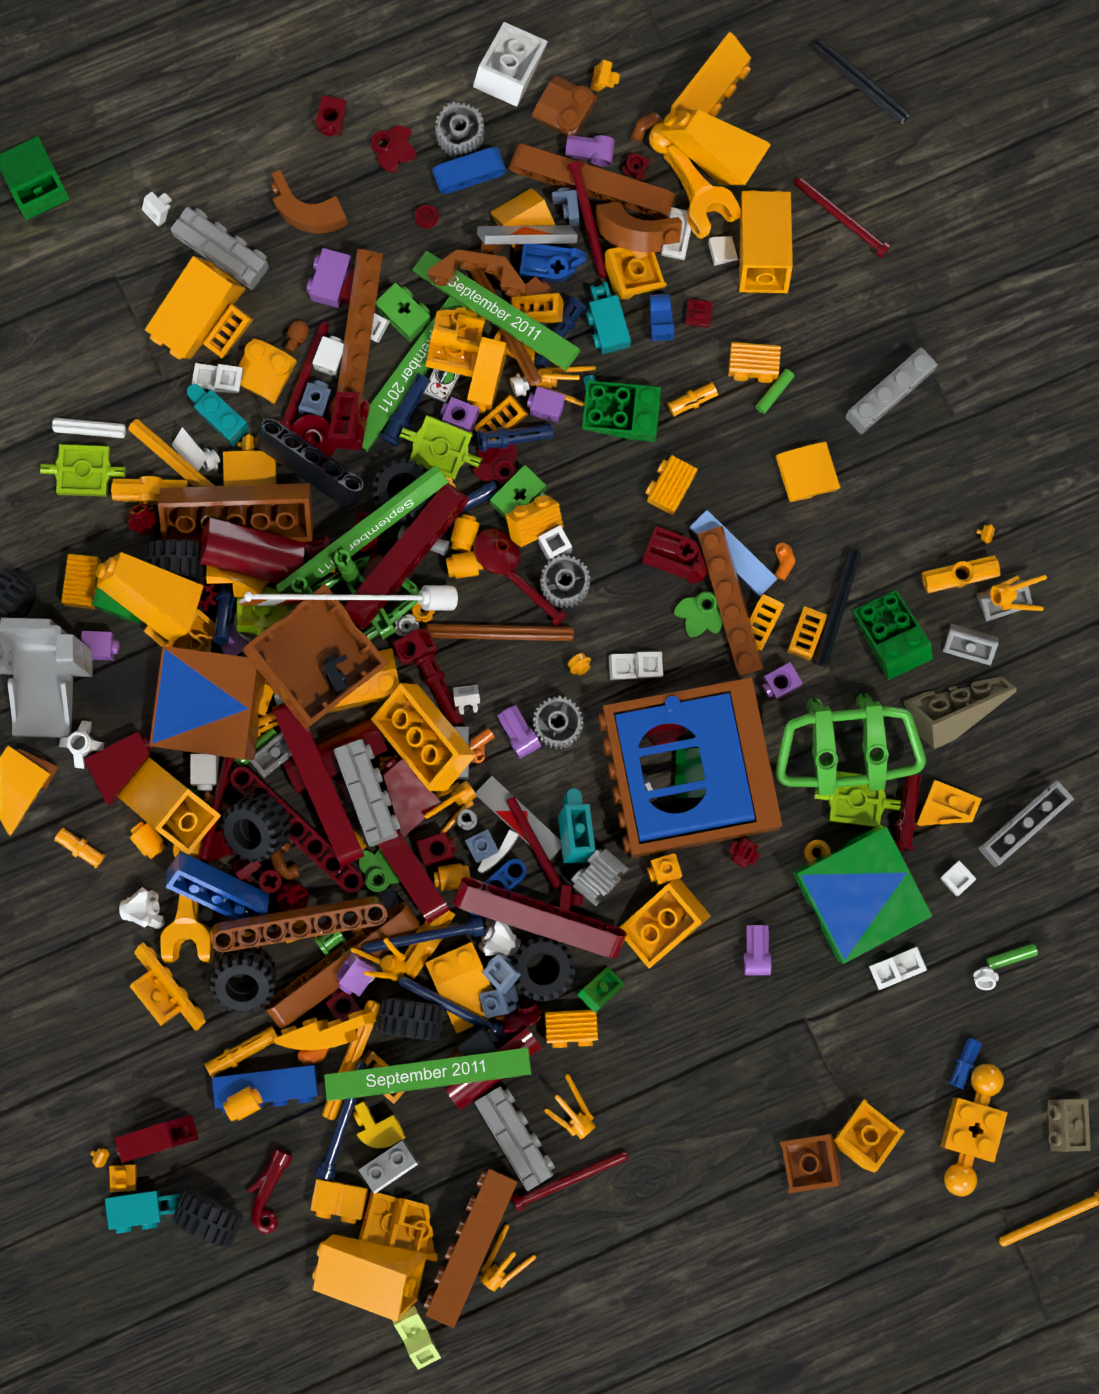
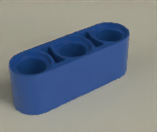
M492 147L439 164L433 168L432 172L440 193L448 194L500 177L506 173V168L499 148Z
M512 859L504 864L485 883L491 885V883L498 881L503 884L504 889L512 891L526 877V866L521 860ZM519 865L523 871L521 876L518 878L509 876L508 869L510 866ZM469 912L472 916H479L477 914Z

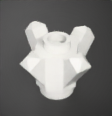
M82 720L77 731L68 737L60 738L59 747L69 748L74 756L75 768L84 769L86 764L84 759L92 752H99L104 749L103 742L94 741L90 736L91 721Z
M142 887L132 897L122 900L119 907L121 918L133 921L144 928L148 925L160 929L164 926L165 921L163 916L158 915L160 910L158 893L153 890L148 892Z
M487 918V927L484 930V935L481 936L482 941L479 943V949L486 956L500 954L512 958L517 953L521 940L516 938L517 936L512 933L507 924Z

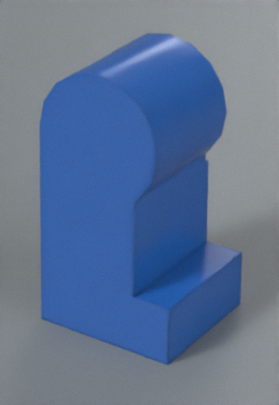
M670 294L650 295L651 342L673 340L674 324Z

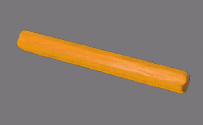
M135 419L130 424L129 431L193 487L215 486L139 419Z
M368 1000L363 1013L374 1012L375 1018H377L380 1003ZM374 1023L356 1029L359 1040L350 1042L338 1073L355 1071ZM343 1100L327 1101L322 1116L330 1120L336 1119Z

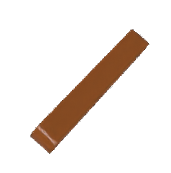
M516 145L509 165V169L512 172L559 188L576 190L572 171H567L566 164L576 162L575 160L528 145ZM583 163L584 167L581 168L588 197L606 203L620 202L625 209L657 219L668 218L675 198L673 192Z
M370 896L220 922L211 928L210 938L216 951L229 952L377 926L386 920L387 911L380 898ZM372 907L380 908L377 914H368ZM348 911H353V912H355V915H354L353 918H351V919H344V918H343V916H344V914H345L346 912H348ZM326 915L330 917L327 923H318V919L321 916ZM297 920L305 921V924L300 928L292 926ZM276 924L280 926L276 932L267 931L270 925ZM246 929L254 930L253 935L249 937H244L241 934ZM221 933L229 935L225 941H218L216 937Z
M405 902L396 904L387 911V918L382 924L362 929L271 997L270 1002L264 1005V1009L278 1027L284 1028L290 1025L339 988L335 975L351 954L350 949L352 947L363 951L362 946L365 943L384 940V938L389 939L409 935L419 927L420 921ZM390 949L368 954L379 958Z

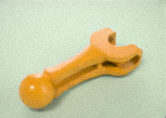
M664 122L655 125L650 131L649 143L653 150L664 154L663 158L672 167L687 193L690 206L687 210L686 222L693 233L700 239L708 236L711 229V224L706 214L708 212H718L728 222L739 219L741 208L732 192L724 187L712 186L697 171L688 156L660 131Z
M202 840L189 854V856L201 861L198 854ZM175 844L173 845V854L175 858L180 851L185 853ZM181 894L179 895L175 921L167 926L161 934V957L165 963L175 962L179 958L182 943L185 940L192 939L196 943L199 959L203 962H212L215 958L216 950L213 948L210 938L211 927L202 922L199 903Z

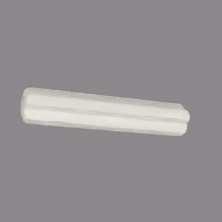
M54 418L52 423L53 431L58 433L124 438L126 434V426L118 423Z

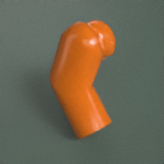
M782 542L777 544L775 548L780 566L774 575L778 579L785 581L796 560L791 547Z
M486 728L469 742V747L476 754L472 760L474 763L479 764L484 761L485 744L495 738L489 728Z
M329 1048L300 1050L298 1060L308 1066L316 1064L325 1059Z

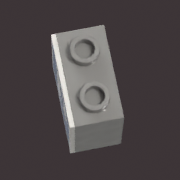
M404 1139L359 1169V1172L375 1194L420 1162Z

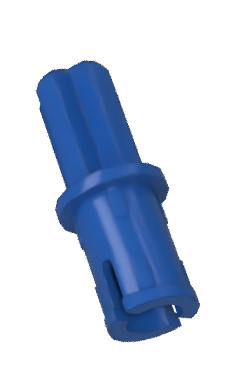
M972 1038L967 1040L960 1058L956 1059L958 1063L948 1082L949 1084L964 1089L971 1069H975L973 1065L982 1043Z

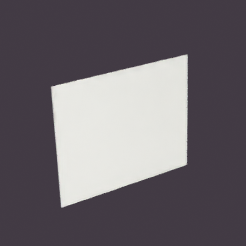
M182 427L172 446L182 458L199 471L207 456Z

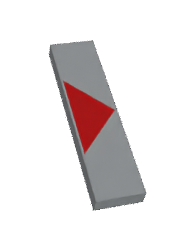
M570 225L478 226L477 235L485 245L577 243L578 234Z
M491 776L476 792L477 797L530 846L506 803V800L514 796ZM517 800L549 860H551L562 849L561 840Z

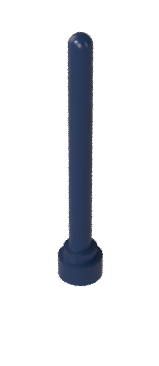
M479 915L470 917V920H467L465 924L389 938V941L397 948L467 933L469 936L478 937L484 935L482 918ZM383 940L365 943L362 946V950L365 953L389 949Z
M407 977L399 979L400 986L435 1005L441 1006L479 1028L485 1025L488 1030L490 1028L493 1029L499 1038L498 1044L501 1045L507 1038L508 1033L503 1032L504 1023H491Z
M360 1061L355 1071L367 1069L366 1062ZM356 1098L345 1099L325 1160H322L321 1164L317 1165L314 1175L322 1180L333 1182L337 1170H335L336 1165L334 1163Z

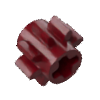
M139 504L130 509L131 515L126 518L132 532L137 530L138 534L145 535L155 530L156 526L154 523H158L159 520L154 507L148 509L146 504Z
M202 580L201 585H203L200 597H203V592H207L209 596L205 602L201 598L199 599L197 609L203 607L205 612L208 613L209 607H218L215 602L218 592L213 593L216 587L214 583L208 587Z
M741 838L739 843L733 841L728 851L733 854L730 861L747 869L749 864L754 866L760 856L756 852L758 845L745 838Z
M290 882L283 886V890L278 891L277 901L283 911L301 909L308 906L309 895L301 884L294 886L293 882Z

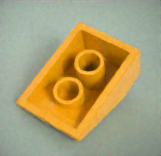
M679 878L668 883L620 928L627 933L625 941L650 969L700 927L711 915Z
M472 942L425 963L440 996L485 1020L493 1018L485 1017L479 996L480 993L491 991L493 988L489 980L482 974L484 968ZM447 1011L456 1033L475 1026Z

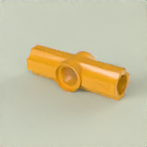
M143 476L140 479H113L111 488L112 500L158 505L160 488L189 487L188 481L162 480V478L155 476Z
M995 555L968 562L960 561L955 565L922 572V581L927 594L954 587L961 588L967 584L1000 577V566ZM957 569L966 572L967 578L965 580L957 578L955 574Z
M449 910L429 924L425 921L423 925H420L416 933L448 927L455 914ZM442 939L410 945L404 954L406 956L404 961L407 964L405 974L415 979L428 957L434 954Z

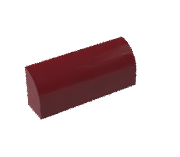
M209 518L201 533L200 564L277 584L303 566L304 542L213 518Z
M372 718L315 743L331 780L342 775L334 753V749L362 739L365 745L370 744L375 758L370 761L378 759L379 756L389 754L378 727L371 720ZM291 756L283 764L296 793L300 795L306 792L307 788L293 756Z
M525 1028L495 1052L528 1048L531 1057L541 1050L542 1047L528 1028ZM502 1079L451 1085L445 1092L456 1106L463 1110Z

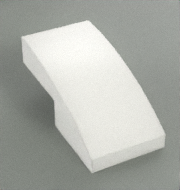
M195 363L192 384L199 385L204 391L212 389L214 392L239 393L243 368L222 364L212 366Z
M662 652L610 654V680L663 677Z
M509 830L498 853L483 860L478 868V872L484 874L496 866L511 850L519 834Z
M918 947L869 966L879 990L927 971Z

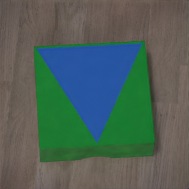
M878 825L848 841L847 844L837 851L822 855L792 871L806 901L815 911L821 925V930L837 961L842 964L932 917L887 826Z

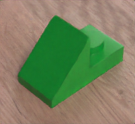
M607 966L577 995L596 1013L625 984Z

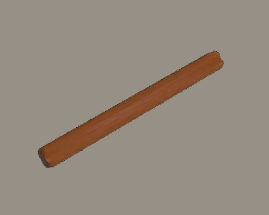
M475 268L474 271H469L476 283L497 295L483 269ZM501 330L530 386L539 384L542 378L523 343Z
M428 624L426 626L432 638L573 641L574 639L573 627Z

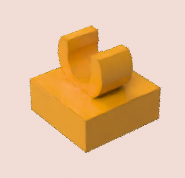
M603 60L595 66L590 89L599 92L606 86L613 88L614 84L619 83L620 74L611 72L612 62Z
M136 1164L109 1166L110 1192L137 1191Z

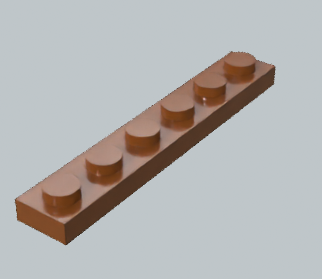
M357 249L337 392H360L363 396L383 256L381 253Z
M719 526L697 533L738 676L763 670V663L724 528Z

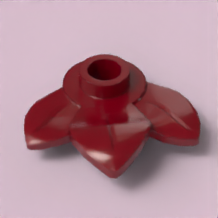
M394 126L388 132L378 131L372 136L371 148L378 154V162L386 171L396 173L399 162L407 163L417 157L415 149L407 142L411 135L409 128ZM380 141L387 142L385 147H380L378 144Z
M510 444L506 449H501L500 447L498 449L491 448L487 449L486 452H481L478 448V457L482 458L481 464H479L478 468L474 467L472 471L480 480L486 482L495 480L500 484H506L517 473L514 465L517 451L513 444ZM502 469H507L509 471V474L507 476H501L500 471Z
M525 1000L517 1005V1009L508 1014L499 1015L494 1020L506 1023L503 1032H517L524 1025L531 1026L539 1021L541 1007L535 1000Z

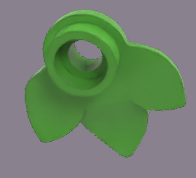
M705 591L698 594L696 598H685L677 605L674 611L675 616L686 619V632L690 638L701 635L706 629L717 634L723 625L721 613L718 611L719 606L716 596L712 592ZM708 600L711 603V607L704 608L702 602Z
M380 849L375 855L363 850L364 857L359 859V866L366 875L365 883L371 891L382 892L388 888L389 884L401 882ZM376 875L382 876L383 881L381 884L373 882V878Z

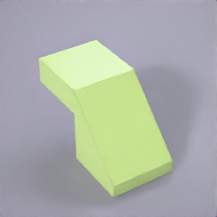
M415 1306L411 1307L398 1321L392 1320L404 1341L410 1358L418 1370L441 1358Z

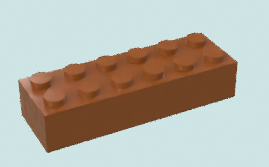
M310 483L160 488L158 510L162 540H189L201 543V533L209 518L301 542L313 541L314 522Z
M489 1168L488 1172L482 1171L476 1185L480 1187V1191L477 1196L472 1194L466 1208L470 1214L467 1220L461 1219L455 1235L460 1236L457 1244L451 1242L444 1258L449 1260L447 1267H440L434 1281L438 1285L436 1292L430 1290L423 1308L428 1309L425 1316L449 1327H455L516 1187L517 1179L493 1168Z

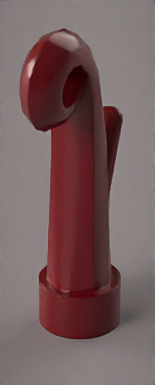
M274 1148L270 1162L264 1172L247 1188V1193H252L258 1189L252 1209V1221L255 1228L264 1234L272 1233L278 1227V1217L276 1214L264 1210L279 1178L285 1168L289 1166L293 1157L289 1152L279 1148ZM262 1217L270 1219L271 1223L269 1226L263 1224Z

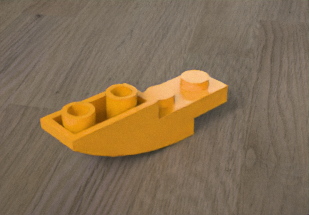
M363 1010L349 1014V1020L343 1023L341 1018L328 1022L327 1019L318 1021L315 1017L302 1022V1028L296 1029V1026L281 1030L282 1036L273 1040L277 1045L298 1050L332 1048L359 1040L356 1029L376 1022L374 1012L364 1014Z

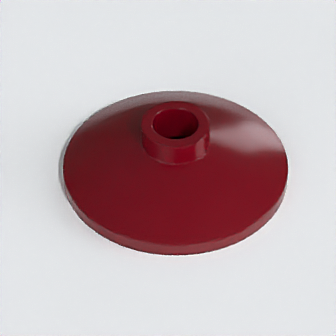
M309 414L302 416L291 428L292 432L329 457L334 454L337 448L328 438L331 423L319 415ZM314 432L319 435L320 439L315 438Z
M486 529L474 541L475 557L487 571L502 575L510 573L517 567L520 560V550L518 545L511 540L508 533L500 529Z

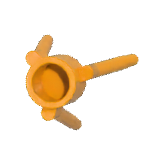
M575 366L569 367L566 371L560 367L539 368L538 373L542 381L536 387L561 393L552 389V387H557L558 379L579 380L580 376L558 373L594 371L596 367ZM566 395V401L580 406L585 405L583 401Z
M1042 575L1015 585L1011 584L1018 581L1019 576L1010 578L1001 584L992 586L990 591L991 600L994 605L1001 606L1002 610L1043 611L1044 608L1042 606L1013 604L1012 602L1017 597L1016 590L1047 579V576Z
M467 781L461 784L457 782L449 787L447 791L437 792L436 795L439 798L451 793L452 797L424 815L428 819L453 802H456L458 806L463 804L440 831V834L446 833L453 826L462 810L474 805L472 800L477 795Z
M384 938L383 941L394 955H387L382 959L354 947L350 949L352 953L381 966L383 972L364 971L365 976L397 981L407 970V964L404 961L406 956L400 953L388 938Z
M565 1074L568 1085L583 1114L579 1112L576 1115L558 1094L555 1095V1099L572 1118L569 1121L570 1124L548 1108H545L544 1112L567 1129L572 1136L577 1135L582 1139L596 1127L592 1122L594 1117L588 1111L570 1075Z
M508 1224L504 1225L487 1262L481 1268L483 1274L479 1278L480 1281L494 1292L499 1286L503 1288L511 1278L536 1259L535 1255L530 1256L506 1276L504 1269L516 1256L515 1252H511L500 1266L494 1264L491 1267L509 1229Z

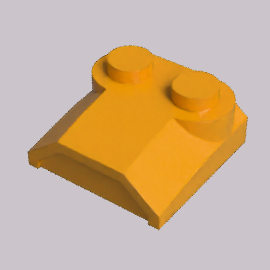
M621 247L608 249L605 252V268L615 295H618V298L627 300L634 295L667 286L655 252H636Z
M253 338L246 345L245 354L238 366L243 368L240 387L275 405L297 361L286 352L262 340Z
M864 1099L843 1128L838 1131L834 1142L840 1151L860 1167L875 1173L905 1131L899 1129Z

